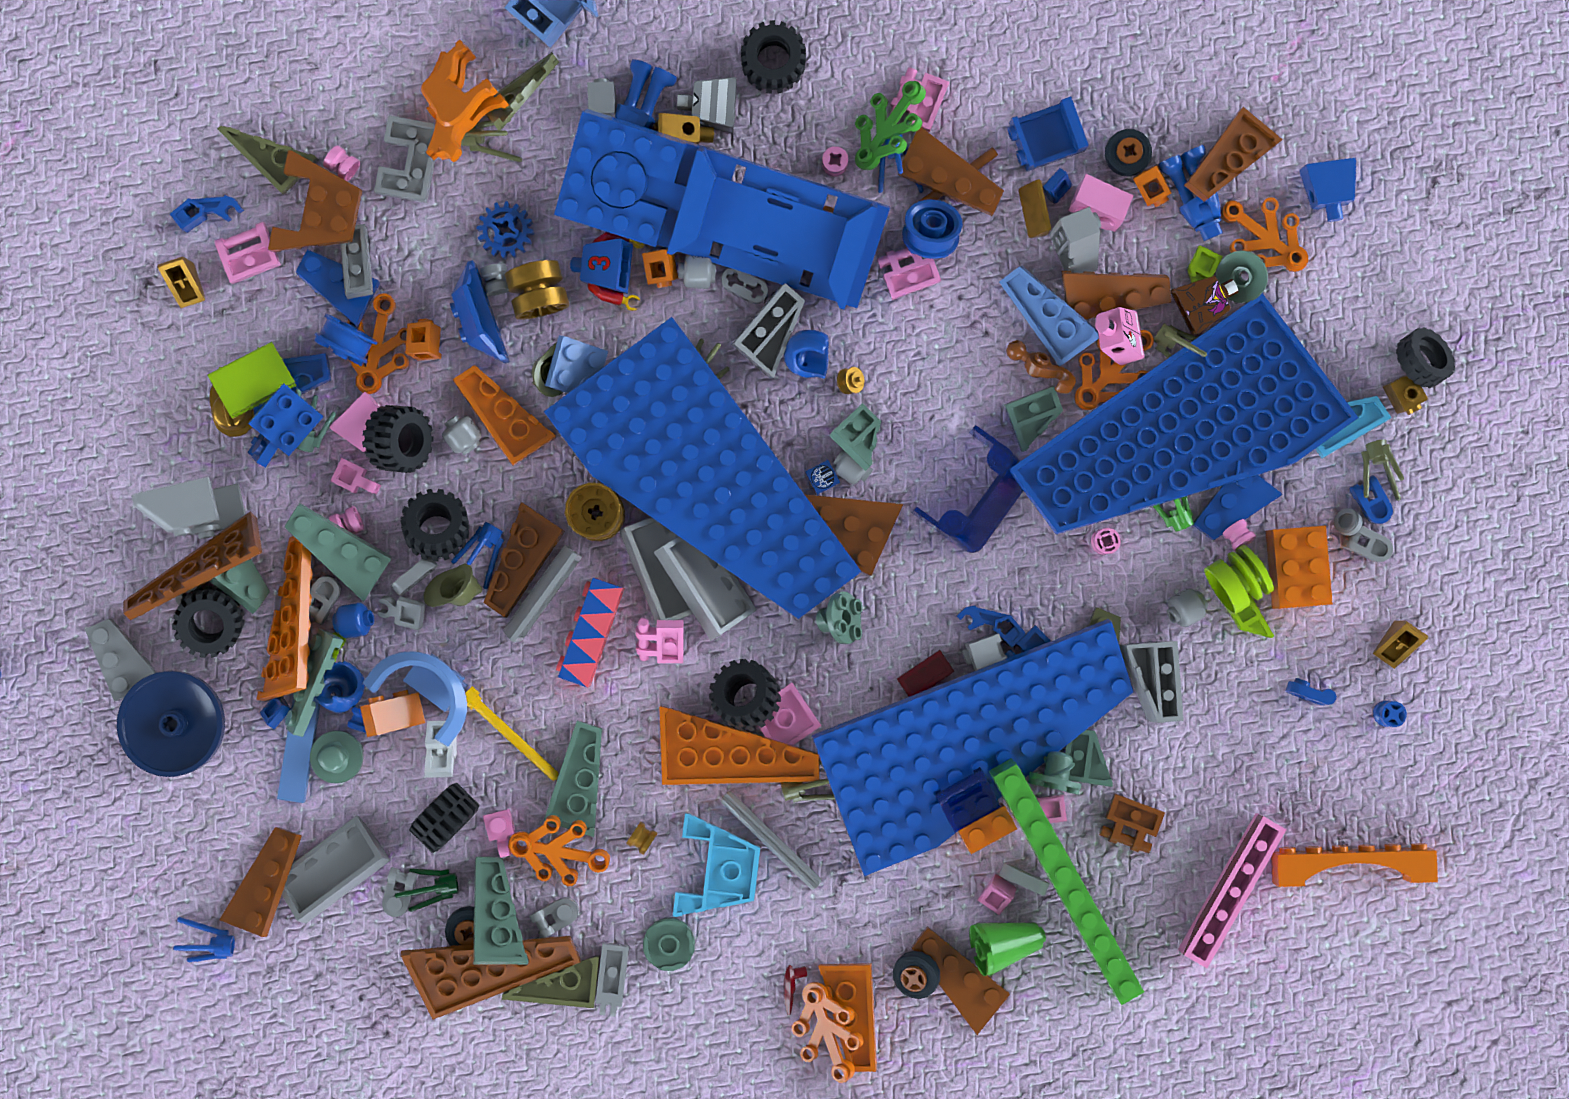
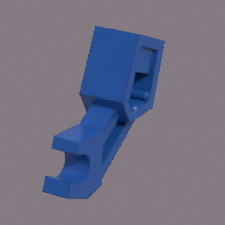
M225 195L224 197L188 198L170 215L181 230L188 233L206 221L208 214H217L230 222L232 220L228 215L230 208H235L239 214L244 209L236 199ZM196 206L199 209V213H196L191 218L188 212Z
M976 605L965 607L956 615L959 620L965 615L971 616L972 622L967 626L969 630L984 624L992 625V630L995 633H999L1001 639L1010 647H1013L1026 635L1025 631L1011 615L978 608ZM1004 620L1010 622L1013 626L1005 634L1001 632L1000 628H997L998 623H1002Z

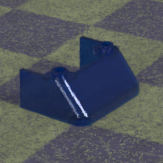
M977 425L971 428L969 433L990 448L986 457L987 465L998 476L970 515L967 517L958 510H949L942 515L939 521H936L917 506L911 511L913 515L967 553H975L983 548L1023 492V489L1010 472V468L1021 460L1009 448Z

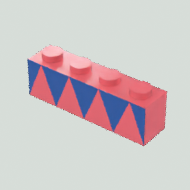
M592 578L591 582H586L582 596L586 597L583 607L578 606L574 616V621L577 622L574 632L569 631L565 641V646H568L565 656L561 655L556 670L560 671L558 678L587 688L591 687L625 588L597 578Z

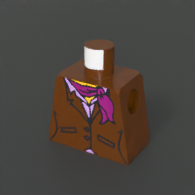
M1216 276L1171 289V295L1191 335L1200 333L1230 311L1231 306L1227 298L1239 292L1233 279L1219 284Z

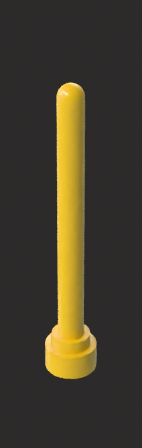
M473 686L469 688L465 693L467 707L471 710L474 708L551 780H557L559 772L481 701L482 698L479 696L480 692Z

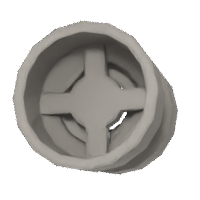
M492 264L480 269L481 276L486 282L484 286L486 296L509 292L505 279V273L507 272L506 264Z

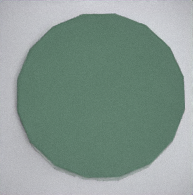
M662 918L655 921L647 929L643 939V951L646 959L653 966L662 971H675L683 968L691 960L695 951V937L692 929L684 921L677 918Z

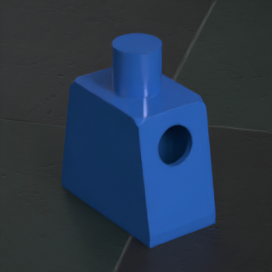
M1356 157L1306 164L1299 171L1311 208L1313 210L1326 208L1327 222L1343 220L1342 206L1348 205L1355 200Z

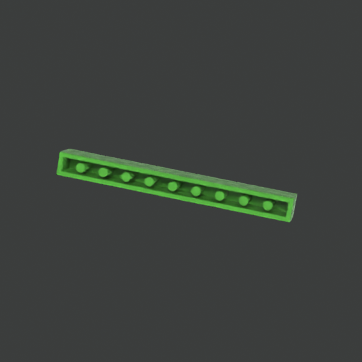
M1011 758L988 771L1116 999L1123 1005L1143 994L1142 986L1017 763Z

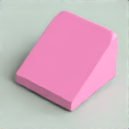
M995 874L978 898V901L1000 915L1013 900L1016 887Z

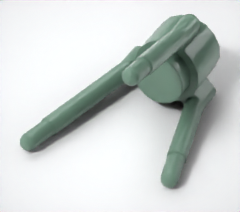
M297 389L295 393L301 397V390ZM317 395L313 396L311 403L315 410L318 401ZM336 412L330 414L317 436L316 430L313 429L296 449L313 452L314 447L320 448L323 437L336 417Z

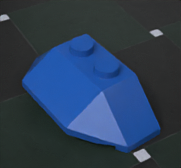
M473 260L468 261L451 294L453 303H450L454 317H459L462 327L458 328L463 343L467 342L472 348L504 364L509 363L510 360L488 296L485 294L484 284L477 264Z

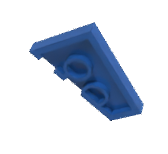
M308 249L296 270V274L305 283L325 298L333 308L344 315L356 328H358L380 285L379 280L372 277L373 295L347 299L342 264Z
M326 353L282 359L295 381L296 386L292 388L294 392L300 389L302 395L331 381L329 357ZM265 403L253 408L254 415L257 414Z
M1259 475L1222 485L1194 520L1193 526L1211 540H1215L1223 535V532L1239 520L1247 519L1283 494Z

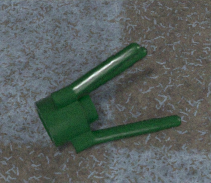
M411 868L409 872L419 875L439 876V878L434 879L435 885L398 892L394 894V897H408L436 891V894H441L409 907V912H413L441 900L453 898V894H458L456 873H450L449 869Z

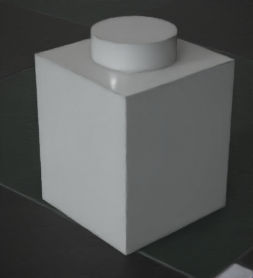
M598 78L594 79V82H587L588 109L615 118L616 88L614 82H609V79Z

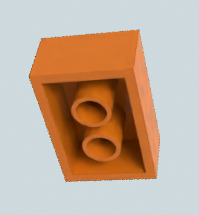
M1326 525L1265 531L1269 576L1274 586V591L1271 592L1272 609L1333 605Z

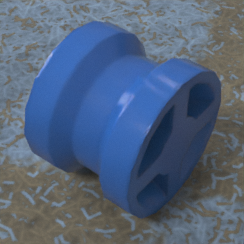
M1381 701L1374 707L1373 717L1381 726L1399 727L1405 722L1407 711L1397 701Z
M355 705L352 707L353 716L352 719L348 720L347 727L366 733L360 706Z

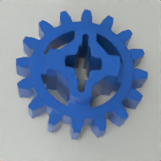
M505 201L504 207H500L496 202L494 203L495 210L492 211L486 208L487 217H479L483 225L477 226L476 229L483 234L478 236V240L480 242L486 241L483 248L486 251L492 248L491 255L493 257L501 253V257L506 260L507 255L510 253L514 258H517L516 251L520 250L522 253H525L524 244H532L528 236L534 235L535 232L528 227L533 225L532 219H525L528 216L526 210L519 213L520 206L518 204L511 208L508 201ZM505 214L504 217L495 219L496 217ZM518 219L522 223V232L517 230L516 227ZM498 227L505 229L509 227L514 234L507 232L502 234ZM489 228L495 233L494 242L490 239ZM516 242L514 245L506 247L508 243Z

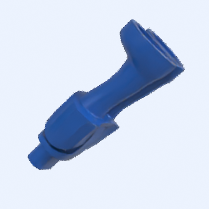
M632 59L629 68L633 73L631 86L624 104L617 105L615 118L652 129L655 123L652 114L659 95L665 87H673L677 77L664 69L655 67L653 70L650 64ZM652 74L643 104L638 109L636 106L646 80Z
M1201 145L1182 155L1166 159L1159 163L1158 166L1162 173L1171 178L1181 197L1183 205L1178 208L1180 213L1195 228L1196 232L1200 231L1203 241L1223 234L1219 222H1221L1219 196L1216 192L1205 202L1198 196L1194 197L1192 192L1184 186L1187 180L1183 172V165L1189 176L1199 166L1206 155L1205 146Z

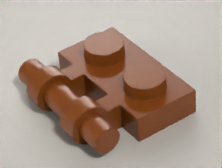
M1114 793L1105 816L1106 819L1114 821V825L1112 828L1102 825L1099 835L1108 838V841L1116 844L1119 842L1129 846L1130 850L1135 852L1143 851L1149 854L1152 843L1144 841L1146 834L1154 837L1157 836L1165 812ZM1124 825L1137 830L1134 837L1122 833Z

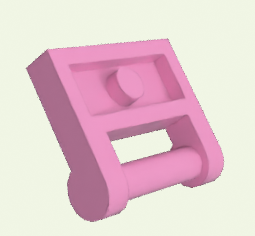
M264 221L257 223L255 228L227 239L220 238L214 241L231 284L281 265L277 253L268 250L270 234ZM260 237V243L229 255L228 249Z

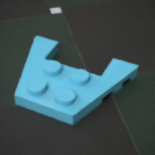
M685 813L682 838L709 841L703 894L676 891L673 917L754 901L760 846L690 813Z

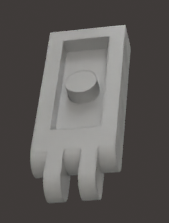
M606 942L602 944L596 1004H601L600 1015H605L606 1005L611 1006L610 1016L613 1017L616 1016L617 1006L622 1007L629 945Z

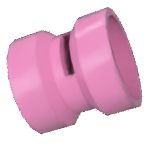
M336 145L325 157L323 166L329 171H335L338 177L349 181L356 174L360 166V160L354 156H348L342 147Z
M354 506L347 508L345 513H336L329 516L330 521L349 532L358 533L365 529L362 518Z
M1103 528L1094 532L1090 542L1092 549L1096 553L1105 555L1117 551L1121 540L1118 532L1114 529Z

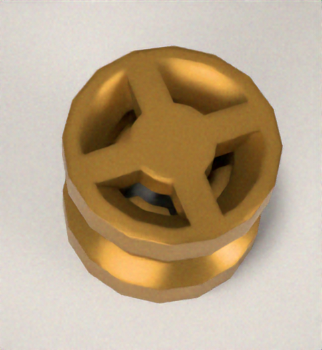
M640 821L626 844L637 847L639 853L644 855L658 833L654 830L649 831L646 829L645 824Z

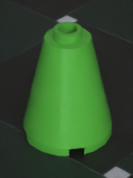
M1035 922L976 923L971 925L969 929L970 946L975 948L977 953L974 961L983 976L993 975L1042 949L1043 942L1046 941L1044 929Z

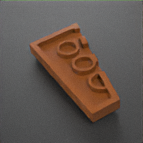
M1242 107L1184 186L1205 202L1283 139L1246 108Z

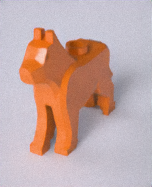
M460 39L448 53L440 52L432 73L421 86V92L430 104L426 109L436 119L434 132L426 154L433 160L440 157L442 160L450 159L452 162H456L462 155L461 142L465 133L474 128L478 121L488 112L498 108L505 109L509 106L500 93L496 97L494 96L498 91L488 79L482 80L481 83L466 93L461 90L465 81L466 65L469 61L475 60L476 56Z

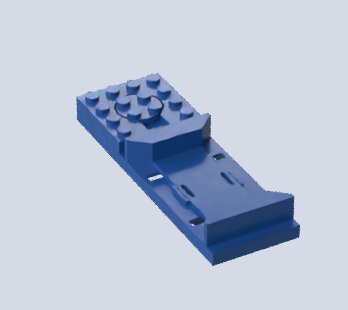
M585 109L581 114L554 215L653 247L657 245L668 248L667 253L671 255L681 252L691 256L707 257L713 263L782 285L786 283L791 288L835 301L840 309L845 310L846 305L858 308L890 206ZM736 165L746 167L742 184L732 181ZM828 194L838 197L833 213L823 210ZM713 241L723 244L720 256L710 254ZM803 270L813 273L810 285L800 282Z

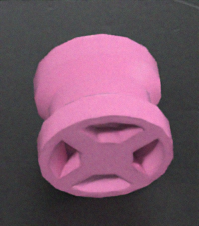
M830 147L823 154L822 168L829 176L837 177L842 175L848 166V155L840 147Z
M1245 519L1237 521L1223 532L1225 539H1229L1232 542L1234 551L1241 545L1245 544L1247 546L1256 538V534L1247 528Z

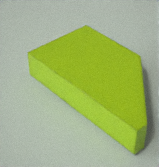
M1199 245L1187 267L1191 283L1212 277L1223 256Z
M1248 594L1250 606L1236 615L1229 612L1239 630L1267 638L1274 637L1273 632L1250 594Z

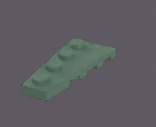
M298 503L284 526L363 602L392 557L301 503Z
M318 629L317 634L313 635L311 639V653L307 660L308 683L306 684V689L294 692L293 698L295 702L293 709L287 713L285 720L286 729L293 735L304 736L316 707L315 701H313L314 696H319L325 686L324 672L327 669H332L335 659L332 658V653L335 647L340 648L343 643V639L329 631Z
M579 720L576 721L544 818L545 821L548 816L555 815L561 821L560 827L570 829L574 821L581 820L587 826L585 835L591 837L595 836L602 741L601 727ZM549 821V822H548V823H551V824L556 825V823L553 822V821ZM579 826L574 827L576 832L583 831Z
M476 857L474 874L473 964H528L503 858Z

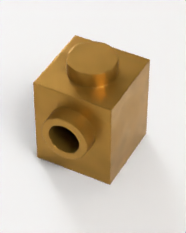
M1406 375L1383 386L1397 414L1406 412L1407 415H1410L1422 409L1421 403L1428 400L1421 385L1415 384Z

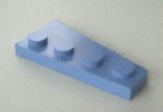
M1019 266L999 281L1059 367L1099 339L1098 331L1094 326L1023 266Z

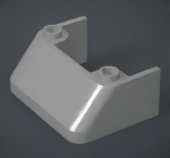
M210 477L131 495L135 508L166 532L173 533L174 536L198 535L199 539L211 538L215 536L214 532L226 529L246 515L239 484L212 489Z

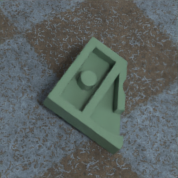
M1055 386L1047 387L1004 404L1021 452L1026 451L1029 445L1048 428L1051 421L1055 420L1063 411L1055 391Z
M862 403L829 436L866 471L873 462L871 457L873 450L876 448V434L879 432L881 420Z
M251 559L223 572L210 581L252 614L258 610L270 593Z
M1086 729L1066 745L1065 753L1070 755L1073 759L1072 763H1075V766L1070 770L1068 780L1113 787L1096 732Z

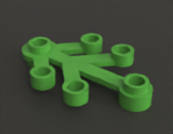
M908 81L904 84L902 88L903 97L888 118L886 114L888 99L882 93H876L872 96L870 104L876 113L877 133L872 141L870 130L873 127V121L867 115H860L856 119L855 126L860 130L861 148L855 155V164L860 169L872 170L877 167L880 158L904 152L907 142L899 135L909 131L916 132L921 128L922 119L915 113L907 115L904 122L897 124L910 104H919L925 98L926 90L919 82ZM891 138L888 145L881 146L886 139Z

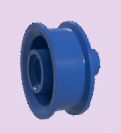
M928 199L916 202L909 207L905 215V225L902 230L903 242L911 253L930 259L948 257L955 251L959 243V234L963 226L961 215L953 206L943 201Z
M325 314L324 316L327 320L320 333L315 332L314 335L316 337L314 341L326 348L330 346L335 355L345 360L348 358L357 365L362 366L363 363H367L368 360L365 357L372 344L377 345L378 342L354 326L334 316Z

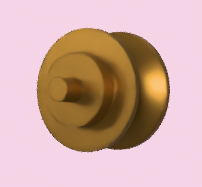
M857 367L841 369L837 374L839 390L843 394L859 393L864 387V376L861 370Z

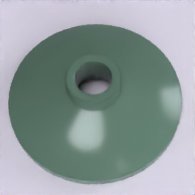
M1240 250L1228 254L1221 260L1216 271V278L1219 284L1233 279L1239 292L1227 299L1237 303H1247L1255 300L1264 292L1268 282V272L1265 263L1259 256L1250 251ZM1242 271L1248 273L1249 277L1247 280L1241 277Z

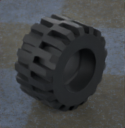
M769 20L770 25L765 26L764 22L759 23V28L755 29L753 27L749 30L750 35H746L743 39V46L741 45V66L744 76H747L748 82L751 85L753 83L756 85V89L761 91L764 88L766 93L772 94V90H777L778 94L783 93V88L790 90L793 88L794 82L798 83L800 81L801 74H804L806 47L805 43L803 44L802 36L800 33L796 34V29L793 26L787 28L785 22L781 21L780 25H775V20ZM778 46L788 53L789 60L778 69H769L758 61V55L766 47Z
M396 405L381 406L377 408V411H373L370 414L371 419H367L365 423L367 427L366 430H363L362 436H365L364 441H362L363 447H366L364 453L366 458H370L369 462L379 470L412 473L416 469L422 468L423 462L426 463L429 459L428 454L432 452L431 442L434 441V436H431L433 431L432 425L428 424L430 420L427 416H424V412L415 407Z
M427 489V494L424 495L421 492L417 493L415 500L410 498L407 501L408 507H403V516L400 518L406 545L412 549V553L416 556L421 554V558L424 560H428V557H432V561H438L439 557L447 560L450 559L449 554L451 553L456 556L459 553L458 547H465V539L469 538L470 529L465 506L463 507L462 501L459 498L455 499L454 494L451 492L445 495L443 489H438L437 493H433L432 489ZM431 517H444L450 521L448 528L438 534H428L420 529L422 524Z
M206 586L204 590H201V588L195 589L192 594L189 593L185 596L174 613V622L172 623V630H176L174 637L176 640L180 639L182 641L180 646L183 649L186 647L190 648L189 653L192 655L195 652H199L202 658H206L207 654H210L211 658L217 657L220 652L224 654L228 652L230 647L232 648L235 645L244 626L245 620L242 619L244 611L239 609L240 604L234 601L227 594L222 593V590L218 587L216 590H212V586ZM201 610H210L217 613L223 621V630L214 634L201 631L195 624L194 614Z
M740 659V663L733 660L730 661L729 667L723 665L720 668L722 672L714 675L713 678L716 681L715 683H710L709 687L713 691V693L709 694V699L713 702L711 704L713 710L728 725L733 728L736 727L741 731H745L746 728L754 731L757 725L760 728L766 726L764 722L767 719L771 722L774 718L772 716L773 711L778 712L780 708L776 703L781 702V695L778 693L781 690L776 683V679L763 665H759L754 660L748 662L746 659ZM756 684L754 698L746 705L735 706L734 699L738 690L745 685Z
M458 783L451 784L413 821L409 831L431 853L436 852L475 815L480 805Z

